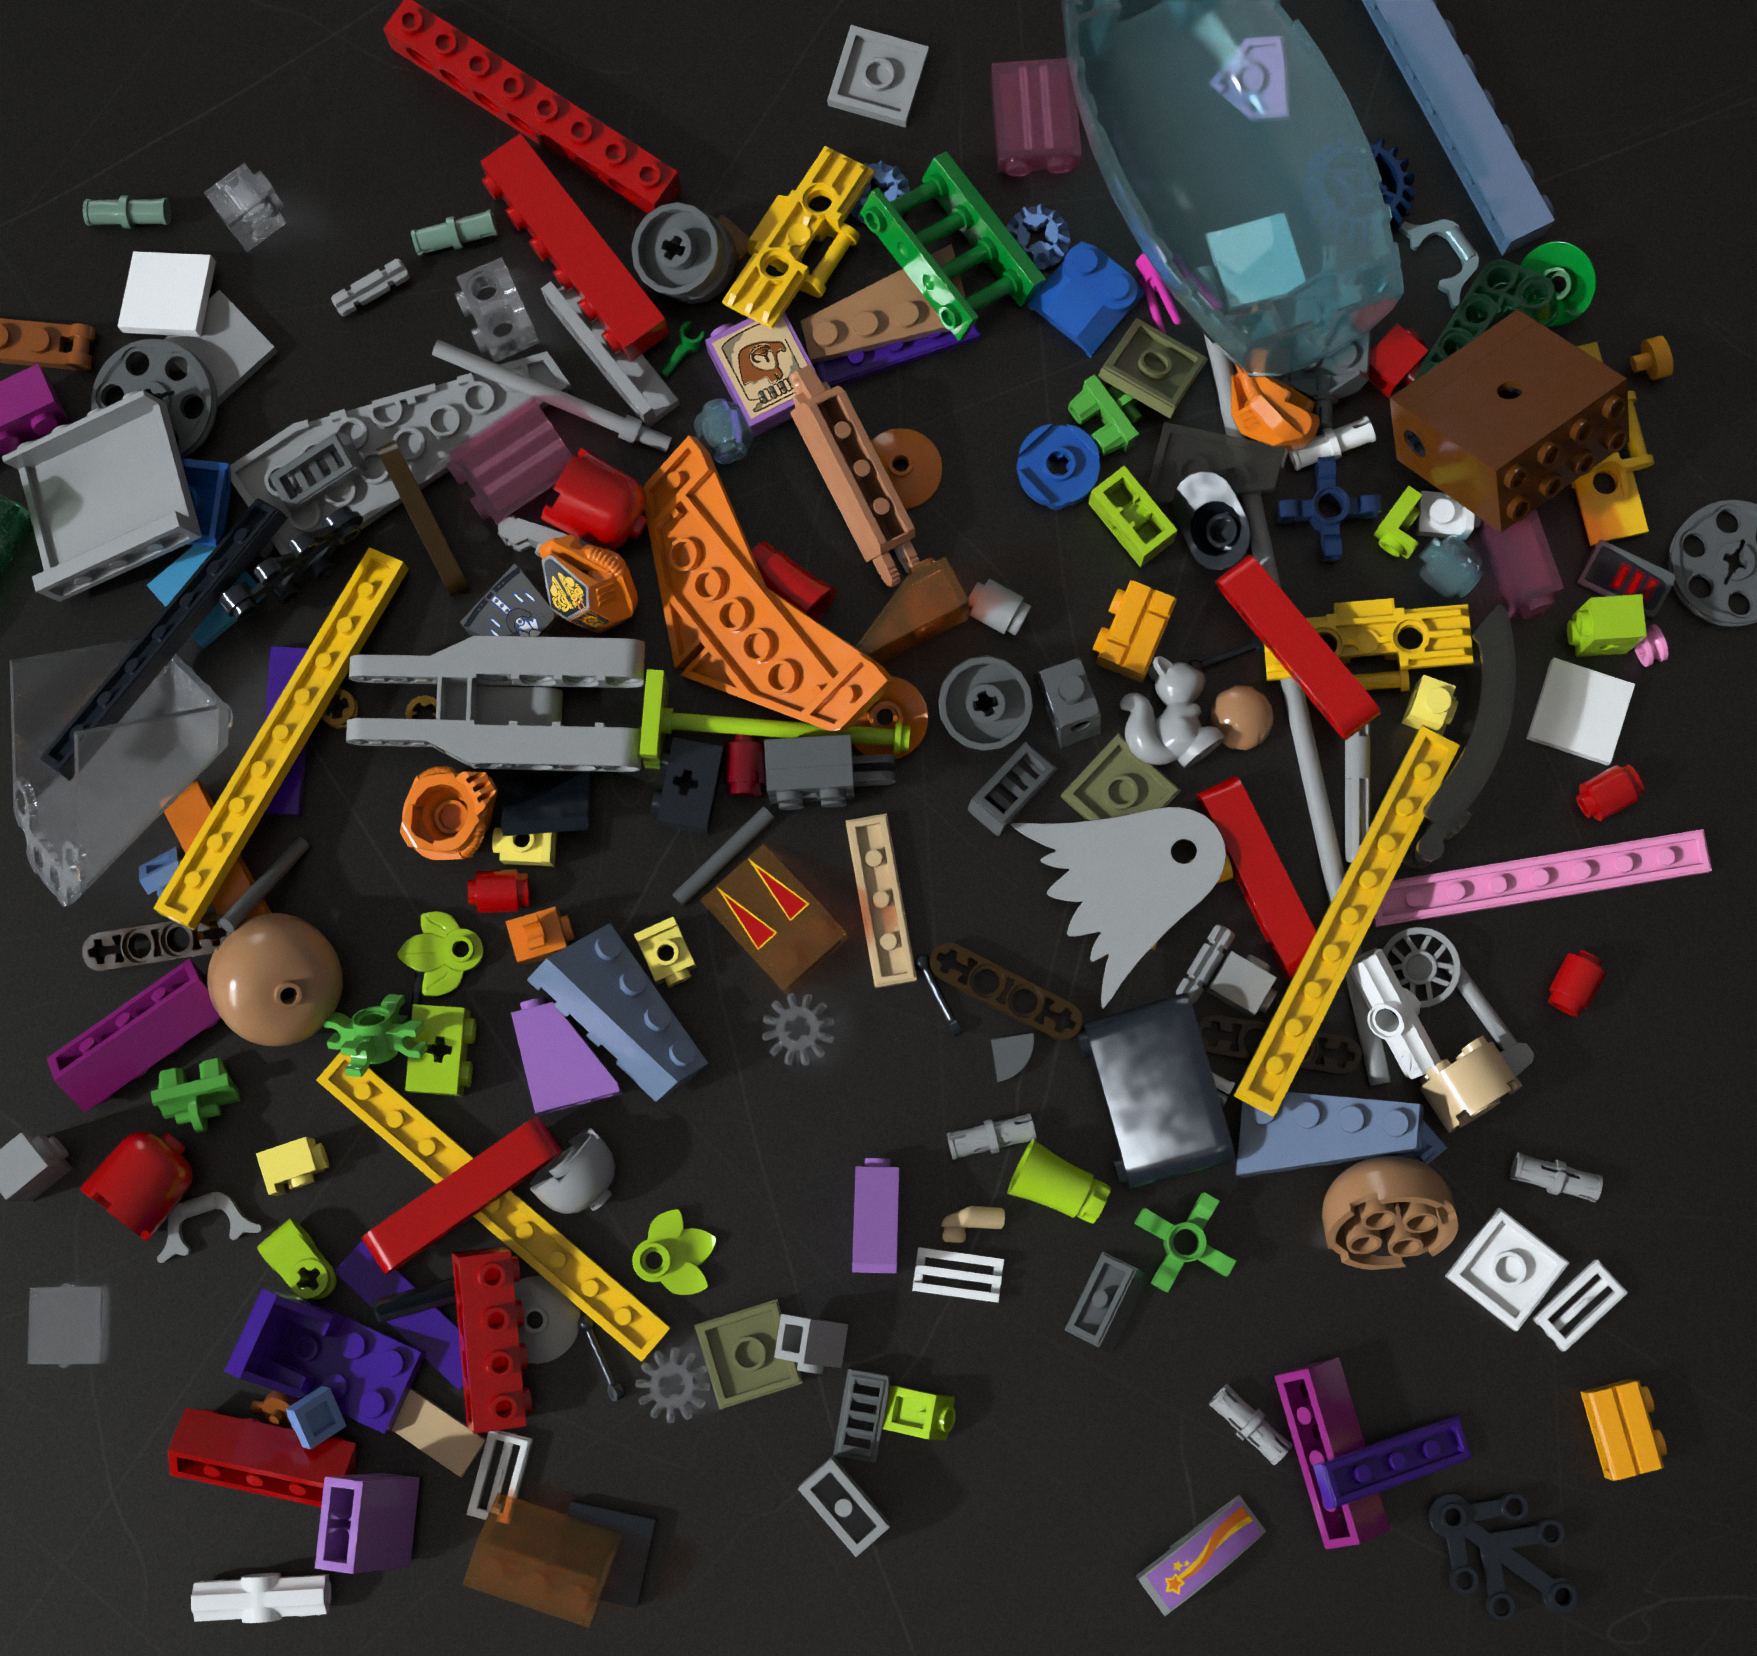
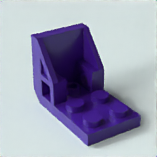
M262 1288L224 1372L296 1398H303L320 1386L328 1387L332 1391L341 1414L383 1434H390L426 1352L314 1300L299 1297L292 1292Z

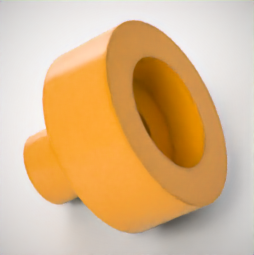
M1659 335L1642 341L1641 354L1630 357V365L1634 373L1646 370L1651 380H1658L1672 375L1673 357L1670 347L1663 336Z

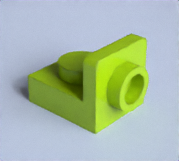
M1411 486L1406 488L1373 535L1379 539V545L1386 552L1396 557L1402 555L1407 559L1419 543L1399 528L1407 532L1421 513V510L1415 506L1422 497V494Z
M890 1385L882 1429L928 1440H947L956 1419V1411L953 1407L955 1398L953 1396Z

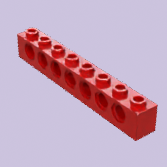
M403 0L384 26L383 30L391 49L645 214H649L661 205L671 204L681 191L678 171L415 1Z

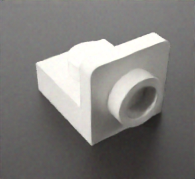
M1431 491L1420 492L1422 497L1418 501V509L1421 510V513L1417 517V536L1466 540L1474 527L1480 526L1481 518L1447 494Z

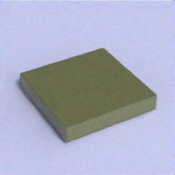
M1136 318L1101 368L1098 378L1166 417L1171 418L1203 370L1208 358Z
M1118 733L1061 794V798L1085 820L1092 821L1166 808L1180 793L1181 789L1153 764H1148L1138 759L1131 752L1126 740Z
M778 1299L694 1325L719 1409L804 1383L800 1371L797 1370V1362L774 1358L780 1317L783 1314Z

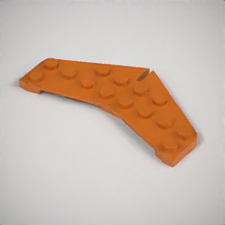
M688 436L651 476L643 488L646 495L644 510L646 517L649 518L647 522L675 669L684 670L680 674L681 676L822 729L836 732L848 730L895 683L894 679L881 664L766 587L710 453L697 437Z

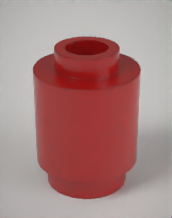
M1625 764L1621 767L1614 765L1579 785L1580 794L1576 796V800L1586 817L1590 818L1593 816L1601 822L1636 803L1638 796L1644 793V786L1639 775L1631 765Z
M517 869L476 871V879L468 880L469 905H477L478 913L519 912V907H529L528 873H518Z
M1579 950L1577 955L1568 953L1549 988L1552 994L1548 999V1003L1564 1013L1579 1017L1583 1009H1589L1607 975V972L1601 968L1603 961L1583 950Z

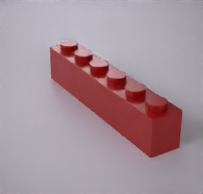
M521 133L480 161L486 174L482 182L490 195L495 200L502 197L509 208L505 212L519 231L526 228L533 238L529 243L543 262L548 258L557 268L553 271V274L567 293L572 289L575 290L581 298L577 302L579 309L591 324L597 320L604 328L605 332L601 336L615 355L622 352L626 359L632 362L670 334L664 316Z

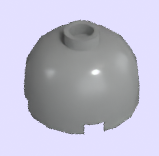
M588 1128L572 1137L568 1141L572 1146L551 1163L540 1169L530 1182L533 1186L530 1190L554 1211L563 1214L578 1213L588 1206L592 1211H595L612 1194L608 1187L615 1176L616 1164L613 1154L600 1136L592 1128Z

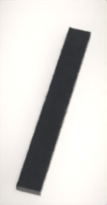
M259 498L251 504L44 752L40 760L68 781L74 777L217 605L220 597L232 587L286 522L288 517L280 509Z

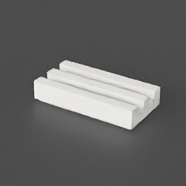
M918 1247L912 1291L999 1303L1004 1259ZM925 1257L994 1266L993 1275L924 1266ZM923 1274L992 1284L991 1293L922 1283Z
M1594 1260L1534 1315L1532 1319L1543 1328L1549 1338L1554 1340L1556 1346L1561 1351H1566L1628 1292L1598 1260ZM1598 1274L1601 1278L1551 1324L1548 1318L1593 1276ZM1609 1286L1613 1291L1563 1337L1559 1331L1601 1291Z
M501 1430L488 1432L466 1515L507 1526L511 1525L533 1438ZM497 1440L504 1441V1446L487 1510L479 1508L496 1443ZM516 1444L520 1446L503 1514L496 1513L513 1446Z

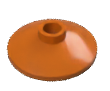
M903 428L885 431L871 440L905 510L921 506L934 495L941 482L942 461L937 448L931 440L917 431ZM898 459H904L908 462L909 466L905 471L900 472L893 468V463Z
M891 676L895 683L853 726L895 729L896 722H902V725L910 726L909 751H900V754H894V746L852 743L864 755L890 754L894 755L895 759H898L912 752L922 741L928 726V710L921 693L908 681ZM882 709H889L892 713V719L887 724H880L877 721V714Z

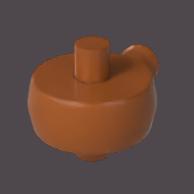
M273 1390L266 1396L264 1401L254 1400L251 1404V1412L254 1415L264 1414L265 1418L274 1426L292 1427L287 1417L286 1408L301 1398Z

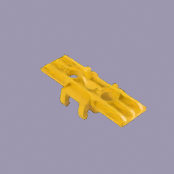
M824 146L795 191L792 190L788 196H777L749 238L747 250L752 256L722 300V303L773 330L799 290L821 298L826 291L825 283L848 248L855 246L860 239L859 233L853 227L843 222L873 178L875 170ZM818 196H825L832 201L831 206L821 212L812 210L809 207V203ZM827 236L834 238V241L813 273L809 275L808 266L802 263V257L811 242L815 240L821 243ZM770 264L776 270L785 274L773 277L767 274L766 268Z
M1597 342L1577 346L1603 363ZM1628 391L1630 441L1627 443L1631 458L1621 459L1619 452L1613 453L1594 466L1588 474L1580 476L1571 483L1572 489L1575 488L1590 546L1596 545L1599 540L1611 542L1649 532L1633 471L1650 467L1655 462L1653 455L1647 453L1634 406V402L1637 401L1635 391ZM1599 473L1610 475L1615 481L1614 492L1610 494L1598 492L1593 485L1594 476Z
M1394 598L1334 603V614L1306 618L1320 636L1328 635L1336 641L1337 649L1334 653L1343 664L1351 663V658L1384 655L1385 660L1397 661L1398 671L1353 674L1365 690L1400 688L1401 692L1409 691L1408 669L1473 664L1468 604L1404 609V607L1395 608ZM1405 628H1415L1422 634L1423 642L1416 649H1405L1398 642V634ZM1264 645L1267 681L1293 679Z

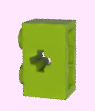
M1125 465L1091 491L1088 504L1140 568L1174 542L1178 530Z
M1642 594L1592 597L1572 615V620H1569L1567 623L1569 645H1575L1576 657L1626 654L1647 637Z
M413 1004L412 1020L423 1021L424 1029L417 1037L412 1038L417 1042H427L428 1050L421 1058L408 1057L405 1091L449 1096L464 1095V1087L471 1086L473 1063L472 1061H467L468 1044L475 1043L477 1028L476 1019L470 1018L471 1011L461 1007ZM444 1039L445 1045L452 1047L451 1055H444L441 1063L440 1057L434 1055L433 1050L434 1047H441Z

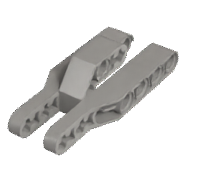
M472 636L431 656H350V680L363 683L437 684L436 719H348L346 742L362 746L433 747L473 769L640 771L641 756L639 753L642 727L637 729L606 727L604 723H595V727L563 726L562 690L548 687L508 686L642 687L644 685L645 642L626 638ZM478 685H498V686H478Z

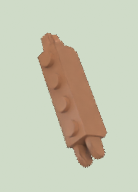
M811 364L790 374L789 380L796 393V396L792 398L795 409L790 414L866 563L871 560L873 561L878 573L881 575V579L889 587L899 584L901 579L889 553L893 549L908 575L915 576L921 573V562L910 541L915 537V528L845 390L840 386L831 389L827 382L821 383Z

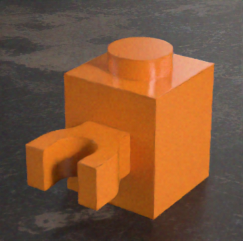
M556 907L505 921L517 963L521 966L543 961L569 946V941L575 939L569 915L561 916L560 911Z

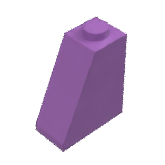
M545 997L535 998L520 1003L521 1010L511 1012L536 1114L544 1115L624 1094L622 1085L568 1017H565L554 1006V1002L546 1003Z
M865 1158V1167L856 1166L852 1272L897 1273L899 1167H891V1159Z

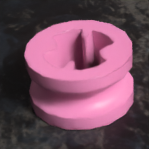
M1655 624L1648 626L1647 637L1634 647L1637 657L1645 667L1651 666L1654 659L1662 662L1667 660L1669 656L1668 646L1661 629Z

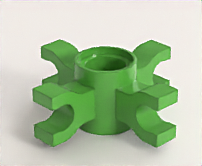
M388 994L383 999L381 1006L362 1009L355 1013L352 1019L342 1013L334 1012L324 1021V1028H333L339 1032L334 1033L327 1041L328 1049H340L342 1055L352 1056L349 1065L344 1068L346 1076L362 1077L367 1072L370 1064L389 1061L397 1055L398 1051L408 1057L421 1058L428 1050L427 1042H417L412 1038L417 1037L424 1029L423 1021H408V1016L398 1015L400 1007L405 1003L404 995Z
M1205 1192L1201 1193L1186 1222L1175 1225L1150 1210L1142 1208L1134 1224L1162 1239L1167 1253L1151 1281L1152 1285L1164 1292H1169L1184 1262L1195 1260L1228 1277L1236 1261L1207 1245L1206 1236L1203 1232L1219 1200ZM1182 1229L1189 1230L1196 1238V1247L1188 1255L1178 1253L1173 1244L1174 1236Z

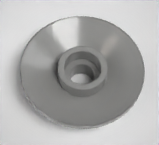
M543 1276L526 1277L521 1279L520 1282L514 1283L515 1300L520 1299L522 1301L524 1311V1325L518 1326L519 1343H525L528 1363H546L559 1358L571 1348L578 1336L580 1329L577 1323L581 1317L580 1308ZM534 1311L539 1312L543 1317V1323L537 1329L532 1328L528 1324V1316Z

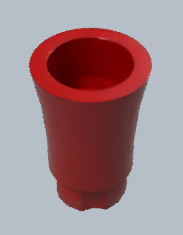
M766 541L757 544L751 552L766 587L818 622L834 601L837 590L810 574L782 551L778 552Z

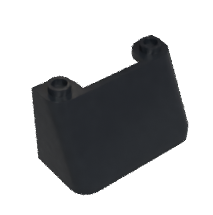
M1188 993L1171 996L1082 1024L1084 1032L1077 1034L1081 1053L1084 1059L1091 1057L1097 1067L1119 1145V1157L1112 1159L1119 1184L1127 1183L1128 1190L1130 1191L1235 1162L1232 1140Z

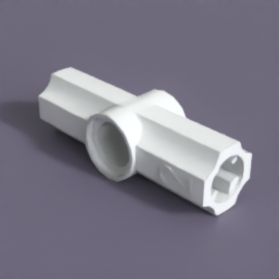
M1374 948L1354 958L1348 971L1370 1010L1367 1019L1370 1029L1375 1035L1387 1041L1406 1078L1410 1077V1079L1424 1075L1428 1069L1439 1063L1441 1059L1418 1018L1420 1004L1417 997L1410 990L1402 988L1382 949ZM1390 1010H1392L1393 1012H1395V1014H1396L1398 1017H1396L1395 1015H1393Z
M260 1573L241 1576V1579L197 1581L193 1585L191 1595V1612L194 1615V1622L242 1619L243 1623H262L278 1621L285 1616L302 1617L328 1614L332 1600L329 1574L281 1577V1573Z

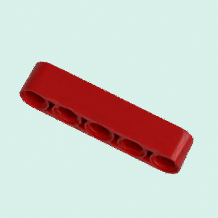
M1252 555L1246 556L1215 581L1229 603L1343 739L1348 740L1381 714L1379 707L1368 692Z
M1233 776L1197 793V800L1204 816L1212 821L1220 831L1225 843V852L1232 866L1233 875L1282 973L1288 981H1291L1316 934V930L1243 784L1237 776Z
M536 1116L375 1226L361 1239L384 1274L387 1275L551 1163L563 1151L540 1117Z

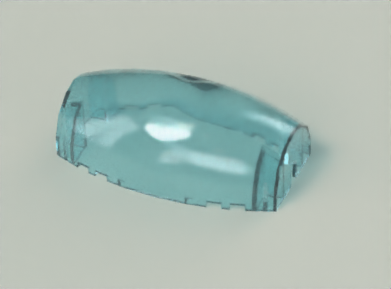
M1062 0L1066 54L1076 103L1092 153L1112 199L1149 264L1178 305L1223 354L1249 378L1279 376L1302 369L1332 355L1369 332L1393 310L1404 294L1403 275L1400 266L1401 259L1398 242H1393L1390 221L1393 217L1390 205L1385 204L1379 186L1382 178L1352 105L1328 62L1299 19L1292 21L1281 7V0ZM1222 230V232H1221V234H1220V236H1219V235L1216 233V231Z

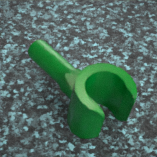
M692 321L682 324L679 345L660 371L666 378L671 375L683 357L688 353L698 352L703 346L704 330L696 339L692 340L686 337L692 328Z

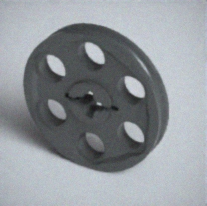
M144 339L130 343L109 357L95 379L91 397V410L108 407L106 394L111 388L120 386L123 389L124 396L130 392L144 390L149 394L164 397L162 401L166 402L173 430L178 434L179 441L177 446L181 458L185 459L193 454L205 442L213 428L218 401L216 386L211 373L195 354L173 342L161 339ZM144 353L149 358V368L144 374L136 376L130 368L131 360L137 354ZM183 358L188 362L189 372L184 379L174 381L170 375V367L175 360ZM198 396L204 404L203 412L199 417L189 419L184 411L185 404L190 398Z
M1724 500L1709 504L1691 515L1676 532L1671 542L1668 553V571L1677 575L1672 588L1688 610L1712 624L1740 627L1757 622V542L1755 537L1757 533V504L1743 500ZM1727 512L1735 516L1738 522L1736 532L1725 533L1718 528L1716 518L1719 513ZM1694 536L1702 540L1705 551L1701 557H1691L1686 554L1683 549V541L1686 537ZM1742 543L1741 549L1737 554L1739 557L1737 563L1743 568H1738L1724 584L1725 578L1729 573V563L1723 560V558L1728 559L1739 549ZM1691 578H1705L1711 587L1710 595L1706 598L1695 597L1689 590ZM1738 593L1746 596L1750 603L1749 612L1744 615H1737L1732 612L1728 605L1730 595Z

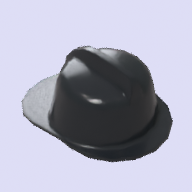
M1205 471L1186 477L1179 484L1174 494L1173 511L1176 522L1191 553L1197 562L1208 569L1223 570L1233 567L1243 559L1249 548L1252 531L1250 519L1246 515L1234 489L1223 477L1216 473Z

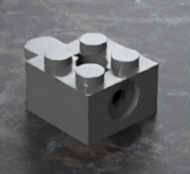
M851 735L764 740L767 793L770 803H779V809L781 810L804 808V802L821 801L822 807H842L847 805V799H855L854 787L889 785L897 782L896 773L892 771L854 772V770L890 768L896 764L895 756L890 754L853 756Z

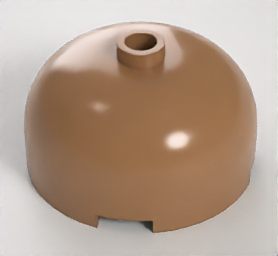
M270 913L243 921L224 940L219 949L216 948L214 950L208 967L207 985L215 1010L233 1032L255 1044L277 1047L301 1042L317 1033L323 1027L324 1021L335 1012L339 1004L343 988V975L336 951L319 930L299 917L281 913Z
M1379 1156L1350 1166L1330 1185L1322 1207V1220L1328 1249L1332 1248L1336 1253L1340 1254L1342 1263L1360 1269L1376 1270L1406 1267L1403 1257L1418 1256L1427 1251L1432 1256H1435L1454 1240L1459 1225L1451 1191L1442 1176L1429 1165L1405 1156ZM1382 1229H1384L1388 1251L1391 1256L1370 1254L1382 1245L1380 1234Z

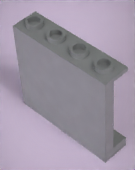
M144 390L130 392L123 396L121 401L106 408L94 409L87 414V417L72 424L58 426L52 430L51 434L36 441L24 442L17 447V450L2 456L4 463L19 470L44 569L43 572L32 576L35 591L61 602L202 537L166 402Z

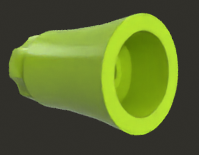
M1032 1139L1018 1163L1007 1194L1037 1202L1072 1218L1077 1216L1094 1224L1106 1204L1111 1187L1094 1179L1093 1174L1074 1166Z

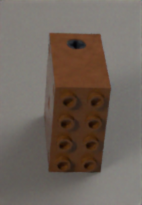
M1518 309L1389 398L1397 460L1501 533L1516 522L1522 521L1531 511L1548 499L1557 496L1562 489L1580 476L1588 474L1594 466L1611 454L1620 451L1630 441L1627 378Z

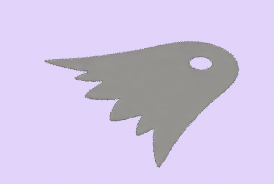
M1181 807L1158 808L1114 818L1074 823H1011L1013 828L1026 837L1056 850L1041 858L1040 861L1055 868L1069 869L1047 891L1048 896L1055 899L1082 902L1070 921L1067 931L1068 936L1075 937L1101 932L1092 948L1090 960L1093 962L1107 954L1109 955L1102 984V1008L1108 1004L1131 970L1153 945L1177 921L1210 893L1221 877L1226 859L1225 843L1215 824L1206 816L1194 810ZM1182 839L1192 841L1197 849L1195 858L1185 864L1176 862L1171 855L1174 843Z

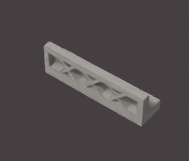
M551 281L541 288L549 308L635 415L642 420L644 426L650 428L680 405L679 399L642 354L632 362H629L622 352L615 355L601 336L605 332L604 328L597 320L591 324L577 305L581 298L574 289L567 293L562 287L557 289Z

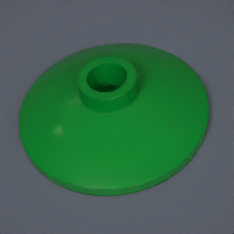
M1549 242L1532 250L1521 262L1515 278V294L1520 308L1526 315L1545 326H1563L1580 318L1592 304L1597 289L1596 270L1589 256L1579 247L1565 242ZM1563 277L1566 280V288L1559 293L1555 288V282L1558 278Z

